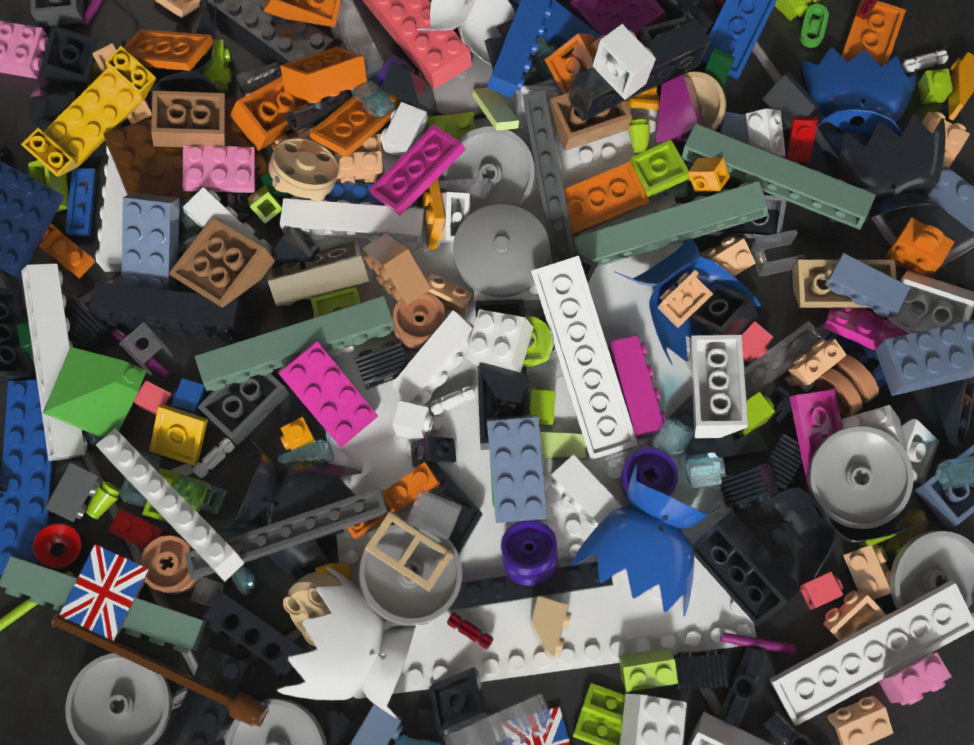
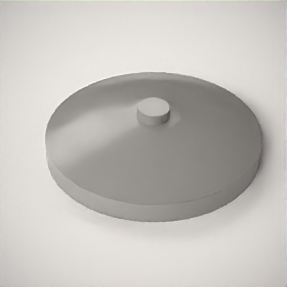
M471 50L472 66L435 90L432 87L439 113L438 116L473 112L474 119L485 116V113L473 98V89L486 88L493 69L491 65Z
M494 127L478 128L463 135L458 141L464 145L466 150L443 172L446 192L470 193L471 209L469 215L483 207L495 204H508L522 208L529 200L536 182L534 157L526 143L509 130H496Z
M495 204L476 210L462 222L454 238L453 256L459 275L472 289L492 297H511L521 294L535 285L531 271L548 265L550 243L545 228L533 214L514 205Z
M849 427L831 434L818 446L810 462L808 481L811 494L830 519L847 527L869 529L884 525L894 519L904 509L913 488V469L904 448L889 434L871 427Z
M407 522L448 550L450 549L454 552L453 558L450 559L430 592L366 550L360 561L359 583L364 598L378 615L399 625L415 626L437 619L450 608L461 587L462 565L457 550L444 534L422 523ZM395 524L389 526L376 545V548L399 562L415 536ZM420 541L404 566L428 581L444 555Z
M943 530L923 532L909 540L898 552L890 574V591L897 610L945 583L953 581L956 583L974 619V544L959 534Z
M114 653L101 656L80 671L69 689L65 710L69 731L78 745H153L160 738L169 721L172 707L171 691L166 677Z
M283 698L262 700L265 702V706L269 707V712L261 727L256 725L251 727L235 719L225 741V745H326L323 730L313 714L302 705Z

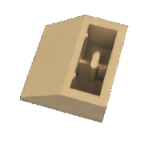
M538 596L530 627L549 659H553L555 654H561L565 638L560 637L562 629L567 630L571 612L567 611V604Z

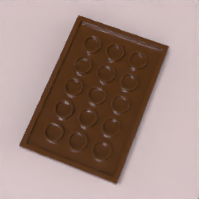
M236 95L227 97L229 102L225 99V146L254 147V179L263 177L269 170L260 150L256 149L230 116L238 99ZM152 119L103 133L127 195L134 192L179 198V202L192 199L199 192L183 191V147L153 146L151 133Z

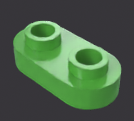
M821 4L809 6L804 16L800 41L809 48L817 47L824 37L829 12Z

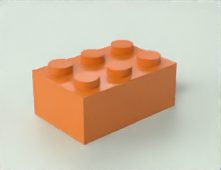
M333 47L280 65L285 92L294 95L296 98L307 100L309 103H318L322 100L321 98L337 96L341 91L356 89L358 85L367 82L364 55L339 47Z

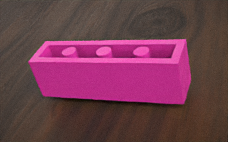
M638 335L609 342L608 351L636 439L662 433L667 420L664 411L659 410L657 402L660 401L657 387L653 388L652 386L653 371L650 364L646 365L644 356H647L644 342L639 341Z

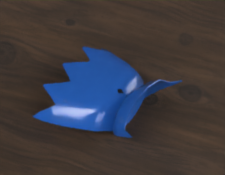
M830 48L819 65L809 61H802L803 75L809 93L819 104L818 110L825 117L821 123L830 122L837 128H840L842 132L860 135L873 133L877 124L881 122L895 134L902 137L903 133L895 122L902 117L911 100L916 76L907 78L897 56L881 67L866 50H863L855 58L847 62L834 48ZM854 116L864 118L863 124L859 126L851 125L849 120Z
M692 239L686 240L674 253L634 278L615 272L638 284L656 286L649 300V308L660 344L671 365L673 364L667 348L684 361H688L686 336L690 338L691 336H704L688 319L677 328L657 308L663 302L660 297L671 288L672 284L675 285V288L672 289L674 291L679 286L676 282L686 272L691 275L696 270L699 273L696 277L708 289L717 282L752 298L755 306H761L758 299L733 275L716 262L701 257L699 249Z
M636 465L628 487L627 499L629 506L614 509L600 522L582 544L571 565L574 566L588 557L597 554L600 583L626 569L632 598H637L659 584L663 611L667 612L684 595L683 616L685 617L694 577V547L682 530L697 525L711 513H703L692 506L636 480ZM663 515H668L669 518L665 519ZM662 525L664 530L660 531L658 527Z

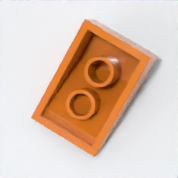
M266 0L263 11L284 19L335 27L341 0Z
M281 76L238 100L230 116L259 151L273 143L279 136L291 130L290 125L287 123L286 115H288L290 110L308 102L286 93Z

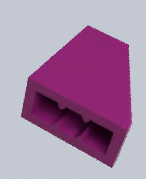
M674 75L668 82L662 84L656 133L657 145L670 139L673 144L679 143L689 138L695 124L702 127L705 126L692 81L684 75Z

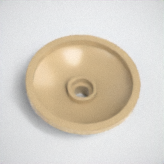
M702 72L682 74L692 81L705 126L715 131L721 124L726 111V97L723 88L718 81L708 74Z

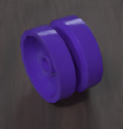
M642 449L635 452L626 461L620 476V487L626 499L629 483L636 465V480L668 496L672 495L678 483V470L674 461L665 452L657 449ZM646 476L651 477L652 482H648Z
M538 520L515 522L507 528L501 540L502 561L506 574L512 581L526 586L539 585L550 579L556 571L558 564L557 540L550 527Z

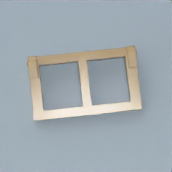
M392 511L386 514V518L365 547L366 551L429 592L454 555L453 551L448 550L399 518ZM392 522L415 536L399 562L376 548V545ZM420 541L444 555L428 581L404 566Z

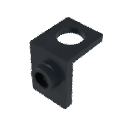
M221 192L218 194L221 199L219 203L223 199V206L225 208L229 206L235 212L256 214L248 202V198L254 193Z
M427 436L410 444L413 467H418L424 462H457L454 438ZM420 446H422L423 448V456L421 459H419L417 455V451Z

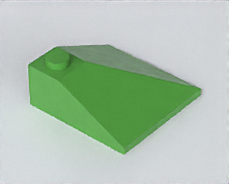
M70 347L43 413L101 438L106 437L114 429L119 432L138 394L146 370L123 360Z

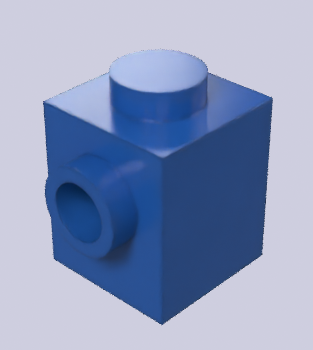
M182 378L178 389H175L172 394V406L176 409L201 416L202 411L198 406L208 397L210 391H206L203 384Z

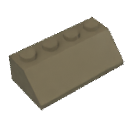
M358 238L319 248L320 251L312 261L272 264L267 274L276 306H289L298 300H311L310 298L317 297L320 294L340 291L350 286L359 287L368 282V274Z

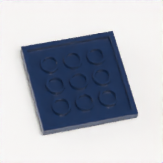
M1 161L0 269L21 279V271L29 264L65 195Z

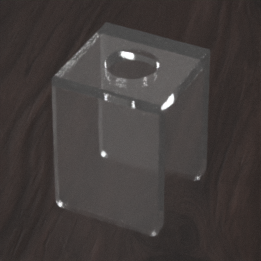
M797 230L756 238L751 251L759 277L792 270L798 260L805 259L804 255L767 262L765 256V249L791 244L797 235Z
M144 322L120 342V345L146 370L149 376L152 375V372L144 363L162 348L170 357L173 356L166 345ZM140 338H147L149 340L147 349L137 350L135 347L136 341Z
M421 490L417 494L406 524L447 540L453 532L462 506Z

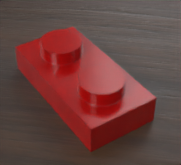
M793 116L786 150V160L810 162L818 123L817 116Z
M121 509L108 530L143 549L150 542L163 537L166 532Z

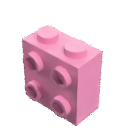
M0 21V72L37 79L48 42V37L44 30L39 27Z
M932 653L878 682L891 703H901V705L909 703L911 705L924 698L922 693L930 690L934 692L946 685L944 681L950 678L951 675L938 653Z

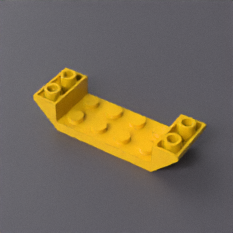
M122 46L105 61L107 69L43 132L37 128L21 144L57 177L79 167L105 141L103 133L116 130L143 103L156 80V77Z

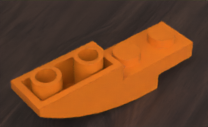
M50 223L39 246L68 271H71L80 278L96 261Z
M422 463L386 490H381L388 513L392 511L397 516L440 484L428 463ZM386 514L347 527V529L356 540L379 527L386 518Z

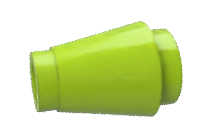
M637 119L630 122L628 132L634 155H638L648 149L651 128L648 125V120Z
M103 481L98 486L85 512L91 517L99 519L119 499L118 494L120 490L112 484Z

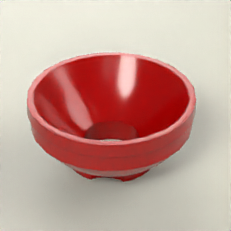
M49 525L43 528L35 537L33 543L34 555L47 568H66L74 563L80 554V537L68 525ZM54 545H63L66 548L65 554L61 557H54L50 553Z

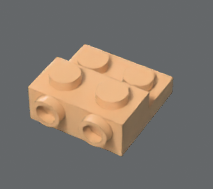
M928 112L922 123L931 133L934 132L941 118L944 119L946 140L943 164L949 168L970 134L966 132V128L962 124H951L946 121L942 113Z
M381 134L371 136L348 157L336 152L335 158L339 167L337 182L355 183L365 181L367 183H376L384 175Z
M822 339L812 346L813 351L809 354H802L793 361L795 365L789 369L791 374L784 378L789 386L810 385L844 358L846 354L835 339L827 341Z
M859 589L857 592H849L844 598L845 603L839 609L834 608L826 614V621L823 624L840 641L885 617L886 614L865 592Z

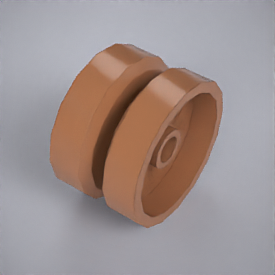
M428 292L408 305L401 300L397 302L393 311V332L396 340L401 342L403 348L411 352H419L446 319L443 303L436 296Z
M847 354L815 380V385L820 386L819 392L835 389L839 412L845 417L856 414L862 408V404H868L879 394V388L871 373L858 360Z
M163 536L150 542L143 550L140 559V565L150 569L145 582L153 589L169 595L184 594L191 590L200 578L195 580L190 578L185 553L194 551V549L188 542L175 536Z

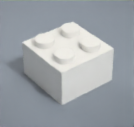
M621 24L600 40L593 67L626 100L647 83L656 58L649 48L644 47L637 40L636 35L631 30H628Z
M479 309L465 357L477 366L481 362L521 373L534 327L525 317Z
M626 694L620 745H683L687 702L646 695Z

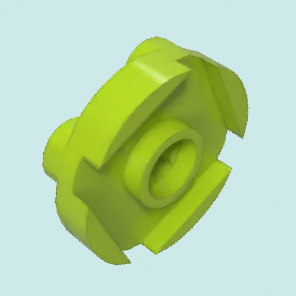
M525 317L534 327L531 333L534 343L527 347L523 367H533L549 360L554 346V336L548 325L540 319Z

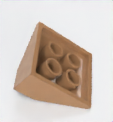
M212 217L169 274L223 308L260 281L275 260L264 247Z

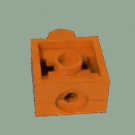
M578 33L545 59L562 94L571 92L577 72L584 68L590 69L593 67L600 40L607 35H602L595 40L592 34Z
M911 218L896 237L885 258L895 260L896 267H902L908 271L930 278L942 265L955 241L944 236L936 227L925 225Z

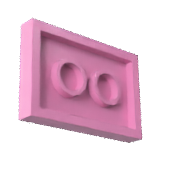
M183 145V191H200L204 187L208 192L212 190L214 192L254 193V147Z

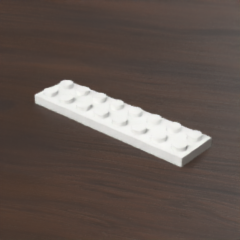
M579 256L532 270L533 280L548 327L554 336L556 353L590 460L637 446L638 443Z
M949 581L770 678V681L791 722L797 726L974 630V620L956 583Z

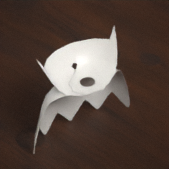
M432 0L430 27L417 30H450L458 27L464 44L478 57L491 65L484 40L502 37L496 26L514 19L516 13L508 0Z
M327 567V570L343 585L316 588L331 614L302 622L317 650L288 657L290 663L306 682L278 689V692L310 699L345 700L353 697L362 688L367 698L373 704L397 718L387 707V704L406 661L415 627L432 624L415 626L397 625L384 630L383 617L378 615L369 606L362 590L337 571ZM386 654V658L382 660L381 657Z

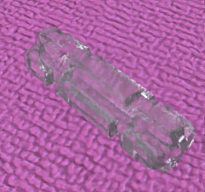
M648 439L640 440L637 446L605 455L604 461L608 467L615 466L618 462L623 463L627 461L637 451L652 449Z

